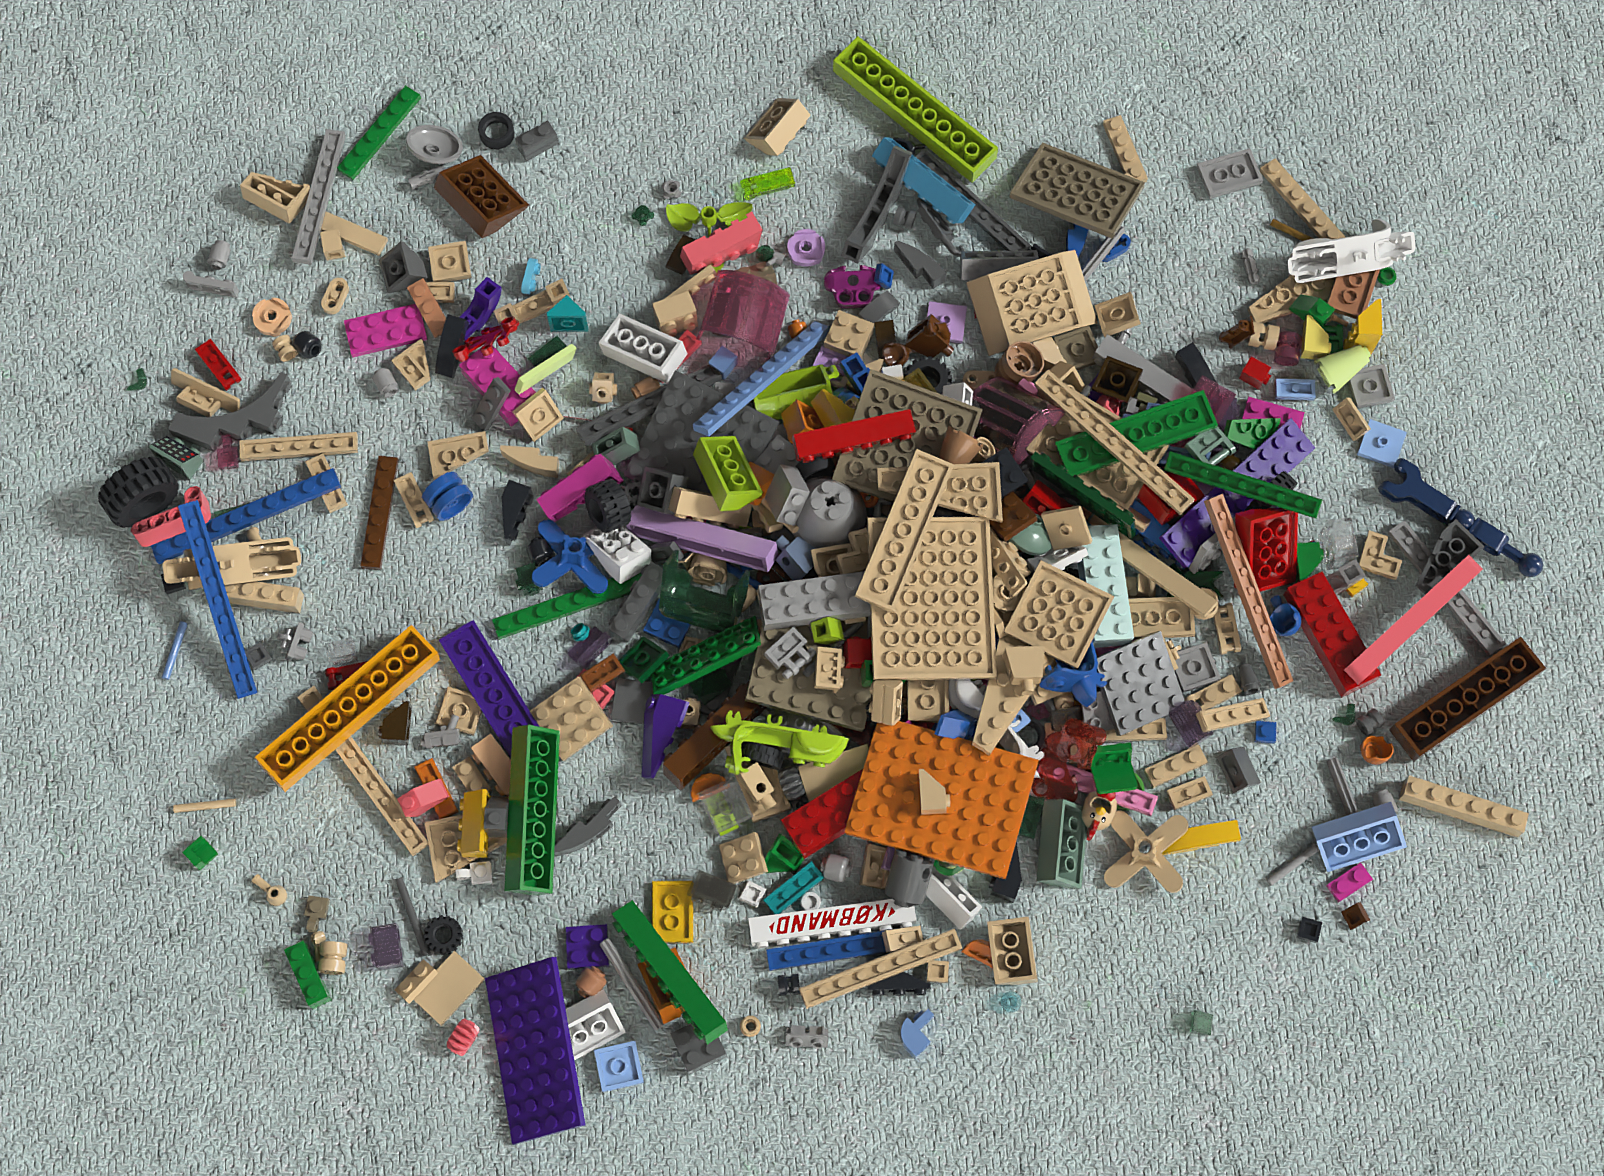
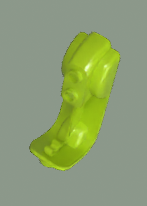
M732 710L726 714V725L710 727L713 733L720 739L731 742V756H726L725 768H728V773H733L734 776L739 775L740 772L747 773L749 769H744L741 766L743 761L750 762V758L742 757V742H755L790 748L789 758L793 759V763L805 764V761L813 762L815 767L825 768V764L829 765L843 753L849 738H844L843 736L828 734L825 725L821 727L820 732L818 731L819 724L813 727L812 731L779 726L782 723V716L778 717L777 723H772L771 714L766 718L767 724L741 721L740 712H737L733 718Z

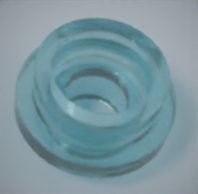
M1009 991L1003 994L1000 1003L1006 1012L1013 1013L1019 1010L1022 1001L1016 992ZM1013 999L1015 1004L1009 1006L1007 1000Z

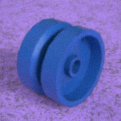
M453 471L435 479L422 495L423 501L429 508H433V513L440 521L449 520L459 514L468 506L473 498L472 491L467 485L463 484L459 475Z

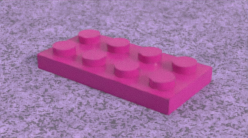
M416 304L344 320L352 357L416 343L420 339L423 341L428 340L422 314Z

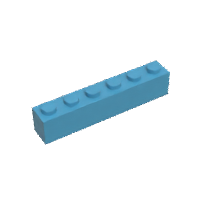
M884 137L872 154V157L876 159L875 162L879 166L885 168L893 147L896 145L902 149L905 148L891 137ZM914 155L911 156L903 179V185L910 190L914 189L920 199L926 202L929 201L932 204L931 207L939 213H944L946 219L952 224L963 223L975 204Z

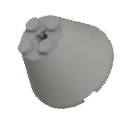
M819 476L805 481L810 493L795 523L799 529L796 533H792L795 538L801 537L816 549L849 544V532L864 529L866 524V506L858 490L832 480L833 476Z

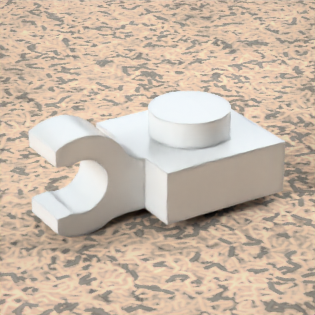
M491 861L470 863V869L455 870L457 881L471 879L472 885L493 882Z

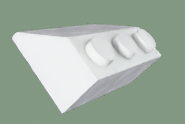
M604 989L596 995L590 996L566 1009L574 1060L626 1033Z

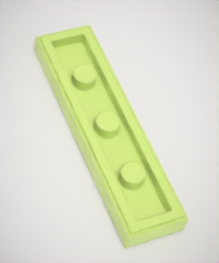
M570 344L519 377L515 391L520 395L570 362L577 348Z

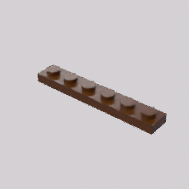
M378 456L360 565L362 569H382L395 487L394 480L396 479L398 469V457Z

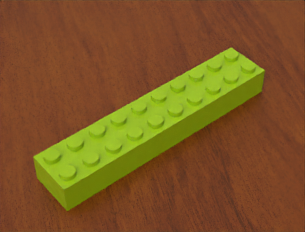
M859 36L833 60V72L921 143L925 144L926 147L971 183L997 159L998 147Z

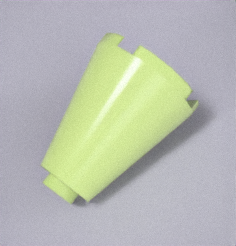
M1361 345L1318 358L1314 360V364L1319 363L1320 368L1317 370L1327 387L1332 386L1334 388L1331 391L1334 394L1370 362L1369 357L1371 354L1366 346L1362 348Z

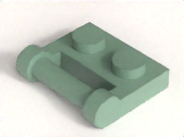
M1219 427L1199 434L1184 446L1194 459L1216 465L1226 456H1231L1236 452L1235 446ZM1221 444L1223 450L1207 460L1205 455Z

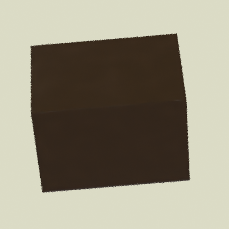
M1107 356L1093 384L1092 390L1128 404L1135 396L1143 369Z

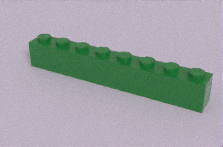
M631 900L613 912V927L618 933L622 932L625 936L623 939L627 946L635 949V956L639 962H645L648 966L646 967L647 972L652 978H657L661 991L664 994L667 992L671 998L669 1000L674 1008H679L683 1012L681 1014L682 1018L687 1024H692L696 1037L699 1040L703 1039L708 1045L727 1032L728 1028L725 1019L634 901Z

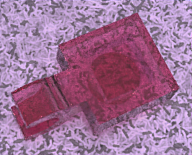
M230 434L222 435L223 448L217 449L218 468L220 470L239 468L238 448L233 447Z

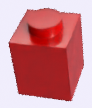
M1251 356L1242 370L1239 379L1259 390L1262 384L1267 385L1272 375L1269 374L1271 367Z

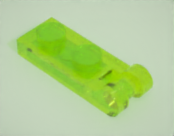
M788 167L745 178L740 181V185L745 191L743 193L745 200H752L757 196L795 187V180L791 168ZM756 185L757 188L751 189V186Z

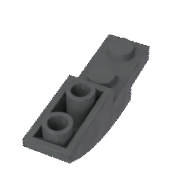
M615 796L611 800L607 799L602 804V809L598 814L594 813L588 818L587 825L581 821L577 824L575 822L571 824L566 831L568 833L563 838L559 837L555 841L554 855L557 857L576 852L606 834L613 827L610 818L622 806L621 802Z

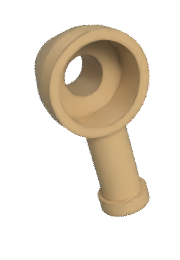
M259 874L254 876L251 882L266 892V899L271 905L280 906L285 903L287 899L285 888L280 885L271 886ZM273 891H278L276 897H272Z

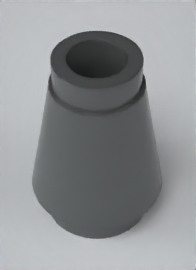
M1241 665L1239 667L1241 690L1244 691L1245 695L1259 692L1261 684L1251 665Z

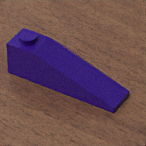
M651 694L647 699L644 713L642 778L654 779L665 758L664 750L669 744H672L674 740L672 734L676 727H681L690 702L662 694Z

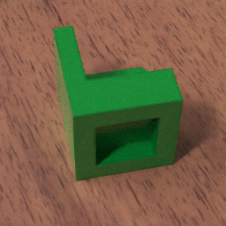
M203 836L197 838L182 852L198 870L203 869L218 855V852Z

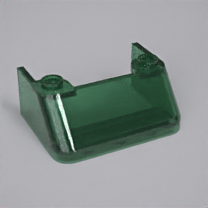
M675 549L663 565L659 601L661 614L665 617L718 633L735 626L747 598L750 571H745L737 584L732 585L727 590V595L712 592L691 585L690 574L686 570L677 567L679 550Z

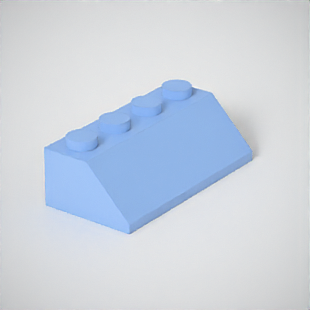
M1392 802L1312 827L1327 872L1407 847Z

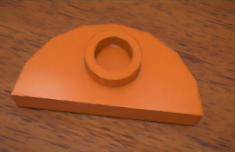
M702 774L692 785V802H696L729 786L728 781L718 774Z
M982 939L973 940L962 949V953L993 968L989 941Z

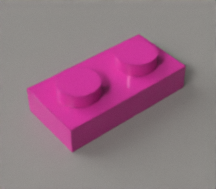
M1359 863L1326 886L1339 903L1371 882L1373 878L1363 864Z

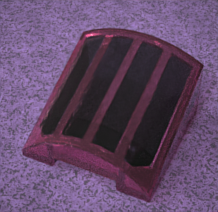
M998 376L983 383L973 391L972 406L982 409L973 438L984 437L988 439L995 448V454L1007 447L1017 464L1020 465L1029 455L1025 448L1046 425L1054 427L1066 413L1054 404Z

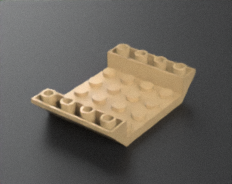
M1075 250L1061 252L994 272L966 283L988 356L1005 352L1014 342L1026 341L1032 343L1071 330L1097 324Z

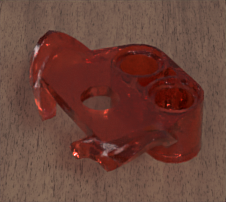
M1071 718L1064 724L1061 731L1051 733L1045 741L1048 749L1061 761L1066 763L1067 759L1078 763L1077 768L1091 769L1093 757L1097 752V746L1102 745L1106 740V731L1089 722ZM1075 744L1077 746V752L1076 754L1071 755L1070 748L1072 745Z
M1052 744L1041 749L1044 757L1038 762L1040 778H1034L1031 787L1032 792L1039 799H1064L1074 803L1078 797V785L1076 775L1071 776L1066 762L1070 761L1069 756L1058 744ZM1062 768L1065 774L1062 779L1054 778L1053 772L1055 769ZM1042 784L1047 785V791L1044 794H1038V787Z

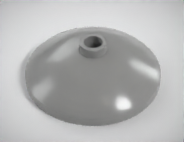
M417 126L411 129L406 137V145L409 151L418 159L431 164L453 162L460 157L463 149L460 138L452 131L440 126Z

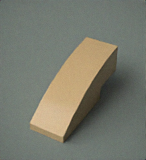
M500 445L502 456L516 466L534 474L558 478L560 463L557 456H542L539 448Z

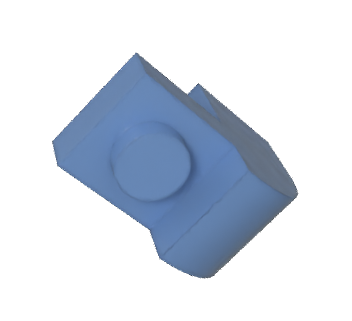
M929 1009L925 1012L921 1010L913 1018L915 1020L914 1023L907 1017L901 1027L900 1038L902 1045L914 1059L931 1043L920 1031L934 1017V1014Z

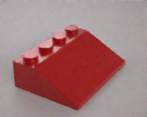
M1284 508L1251 509L1236 513L1235 528L1259 591L1296 582L1298 513Z

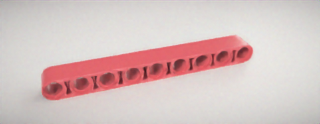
M1468 555L1344 671L1359 685L1480 573L1483 568Z

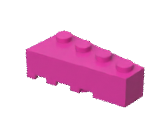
M602 454L594 455L588 460V463L574 469L570 476L560 479L556 486L543 491L536 500L547 517L556 522L577 509L576 505L579 503L585 504L584 494L586 488L606 479L615 480L618 484L624 482V480L607 458Z

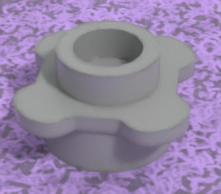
M673 180L664 182L662 184L664 189L663 198L681 197V192L679 191L680 183Z

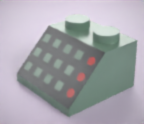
M165 436L148 447L153 455L161 459L167 467L191 480L203 463L200 452L193 447L187 448L184 446V442L176 437L172 439Z

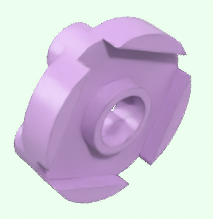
M798 230L788 240V255L795 265L808 267L819 264L825 254V241L814 230ZM805 244L811 247L809 251H804L801 248H804Z

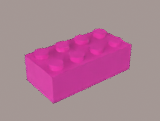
M493 345L491 346L493 353L488 356H483L480 349H478L469 359L459 364L461 372L482 396H484L494 378L499 377L511 391L498 414L512 427L518 422L512 411L536 392L530 387L519 395L515 391V386L521 375Z

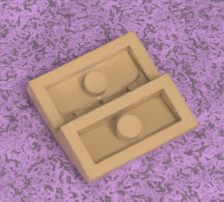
M872 844L866 845L859 885L885 890L889 871L881 868L887 848Z

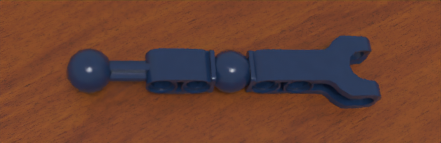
M1399 458L1394 464V470L1403 479L1402 484L1384 481L1378 486L1379 493L1391 502H1409L1447 526L1456 519L1485 546L1483 548L1484 551L1493 556H1499L1502 553L1518 564L1519 572L1523 576L1535 577L1542 572L1544 564L1538 554L1522 553L1508 544L1510 539L1505 533L1479 517L1475 520L1471 511L1459 509L1461 506L1424 482L1419 468L1408 460Z

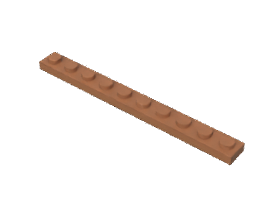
M1223 494L1205 500L1204 503L1274 689L1281 688L1293 682L1226 501Z

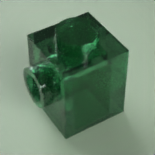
M534 562L515 568L518 576L515 582L518 591L523 590L524 596H534L543 590V587H538L532 582V573L536 569Z

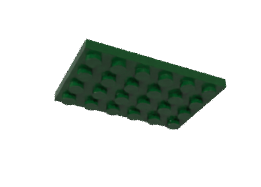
M1036 451L1031 456V461L1035 472L1065 491V494L1077 498L1082 507L1108 525L1117 524L1120 533L1130 540L1133 539L1136 535L1135 519L1133 518L1134 515L1127 509L1122 511L1117 507V503L1109 497L1105 499L1100 496L1101 492L1093 486L1089 488L1084 485V480L1079 476L1074 475L1072 477L1067 473L1068 470L1059 463L1057 465L1053 464L1050 461L1051 458L1045 453L1041 452L1039 454Z

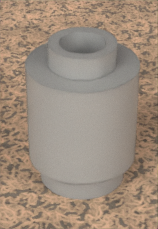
M216 240L212 244L207 260L211 268L221 270V268L226 267L231 251L229 243L223 240Z
M380 368L374 372L372 379L381 395L389 398L399 391L397 388L398 384L389 369Z
M1387 789L1372 795L1374 807L1392 802L1395 812H1399L1392 794Z

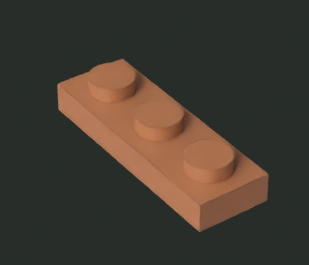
M422 278L408 286L407 289L434 338H437L442 334L446 317L425 279Z

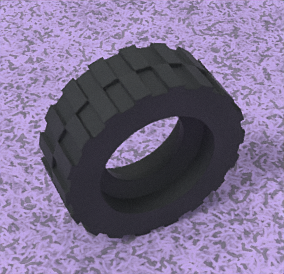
M742 742L741 744L742 757L750 758V763L755 764L758 762L760 766L781 770L785 753L755 742Z

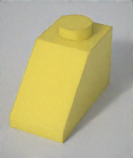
M1307 315L1303 323L1301 358L1316 360L1330 354L1331 343H1329V335L1311 315Z

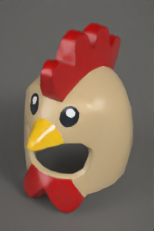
M1094 791L1087 795L1082 809V820L1088 827L1086 840L1090 841L1096 831L1106 829L1112 822L1117 810L1115 792L1098 794L1097 791ZM1094 799H1105L1110 802L1111 806L1099 805L1094 802Z

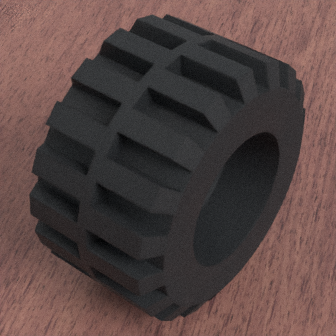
M928 356V359H924V357H920L919 361L915 359L912 361V365L909 364L907 366V371L905 370L904 381L918 386L916 383L918 379L931 377L936 380L938 386L929 390L943 394V386L952 384V375H950V369H946L944 362L941 364L940 359L932 360V357Z
M606 479L586 488L584 494L586 508L591 520L603 533H609L629 524L631 521L630 504L625 492L615 480Z

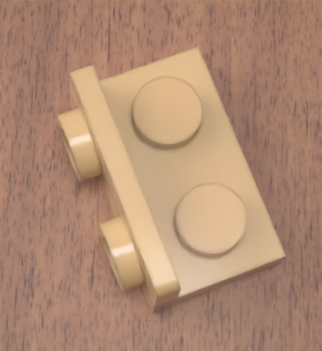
M817 647L814 688L832 690V693H837L843 687L844 676H841V668L844 667L845 657L842 656V649Z

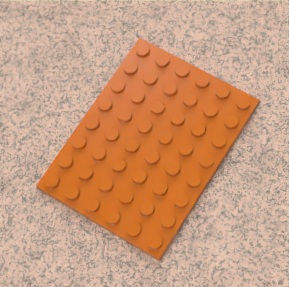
M901 721L892 726L877 722L844 833L1006 880L1039 760L994 748L989 756L973 746V741L959 737L952 739L934 734L935 731ZM919 769H924L945 787L946 794H950V807H946L947 813L921 815Z

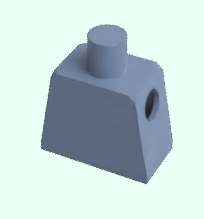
M782 535L776 541L777 547L782 551L776 559L777 563L792 581L801 580L814 567L811 550L816 548L801 537H797L790 543Z

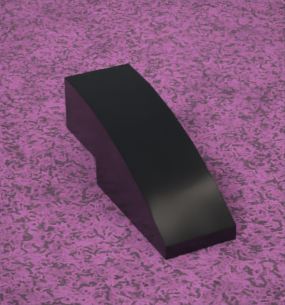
M447 314L437 353L436 374L454 379L459 360L455 359L452 351L458 346L465 345L463 340L469 325L466 319Z
M1192 342L1178 350L1175 358L1185 371L1184 376L1193 389L1197 392L1204 390L1209 404L1221 398L1222 394L1218 384L1195 344Z

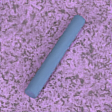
M180 621L161 677L163 679H170L187 627L186 622Z

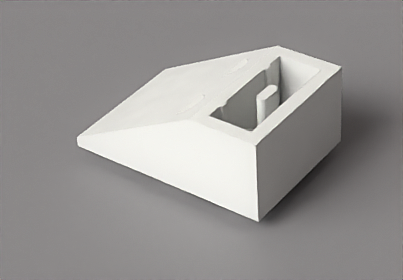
M624 526L609 533H603L596 527L583 534L587 544L607 573L620 584L639 574L646 564L649 565L651 562V549Z

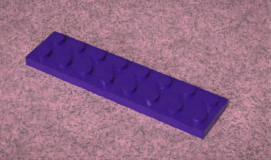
M472 620L439 639V642L511 758L513 727L523 725L539 727L475 621Z

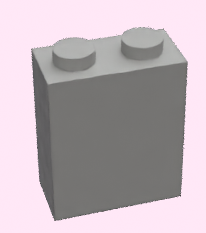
M779 464L765 499L777 522L795 526L810 491L798 468Z

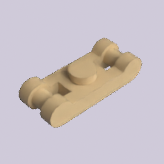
M1225 603L1224 606L1218 607V612L1213 616L1221 655L1227 654L1230 651H1234V653L1241 652V643L1232 603ZM1226 613L1227 617L1221 618L1220 614ZM1232 638V643L1226 644V639Z

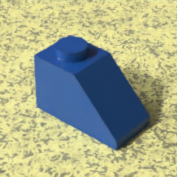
M958 709L940 716L934 734L952 739L959 737L967 740L974 736L978 719Z

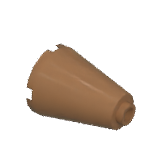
M948 426L939 458L952 464H969L984 444L979 443L978 440L960 430H953L954 427Z

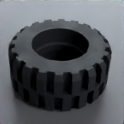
M143 457L140 460H134L130 464L122 466L120 470L115 471L110 478H107L98 493V502L113 524L121 528H131L135 523L167 509L168 505L175 500L174 497L178 494L179 483L161 459Z

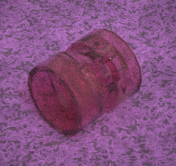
M1290 331L1280 332L1276 345L1277 348L1275 349L1274 362L1282 366H1296L1299 363L1302 336Z

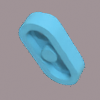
M528 259L522 281V294L530 295L536 289L535 277L539 275L541 269L538 259Z

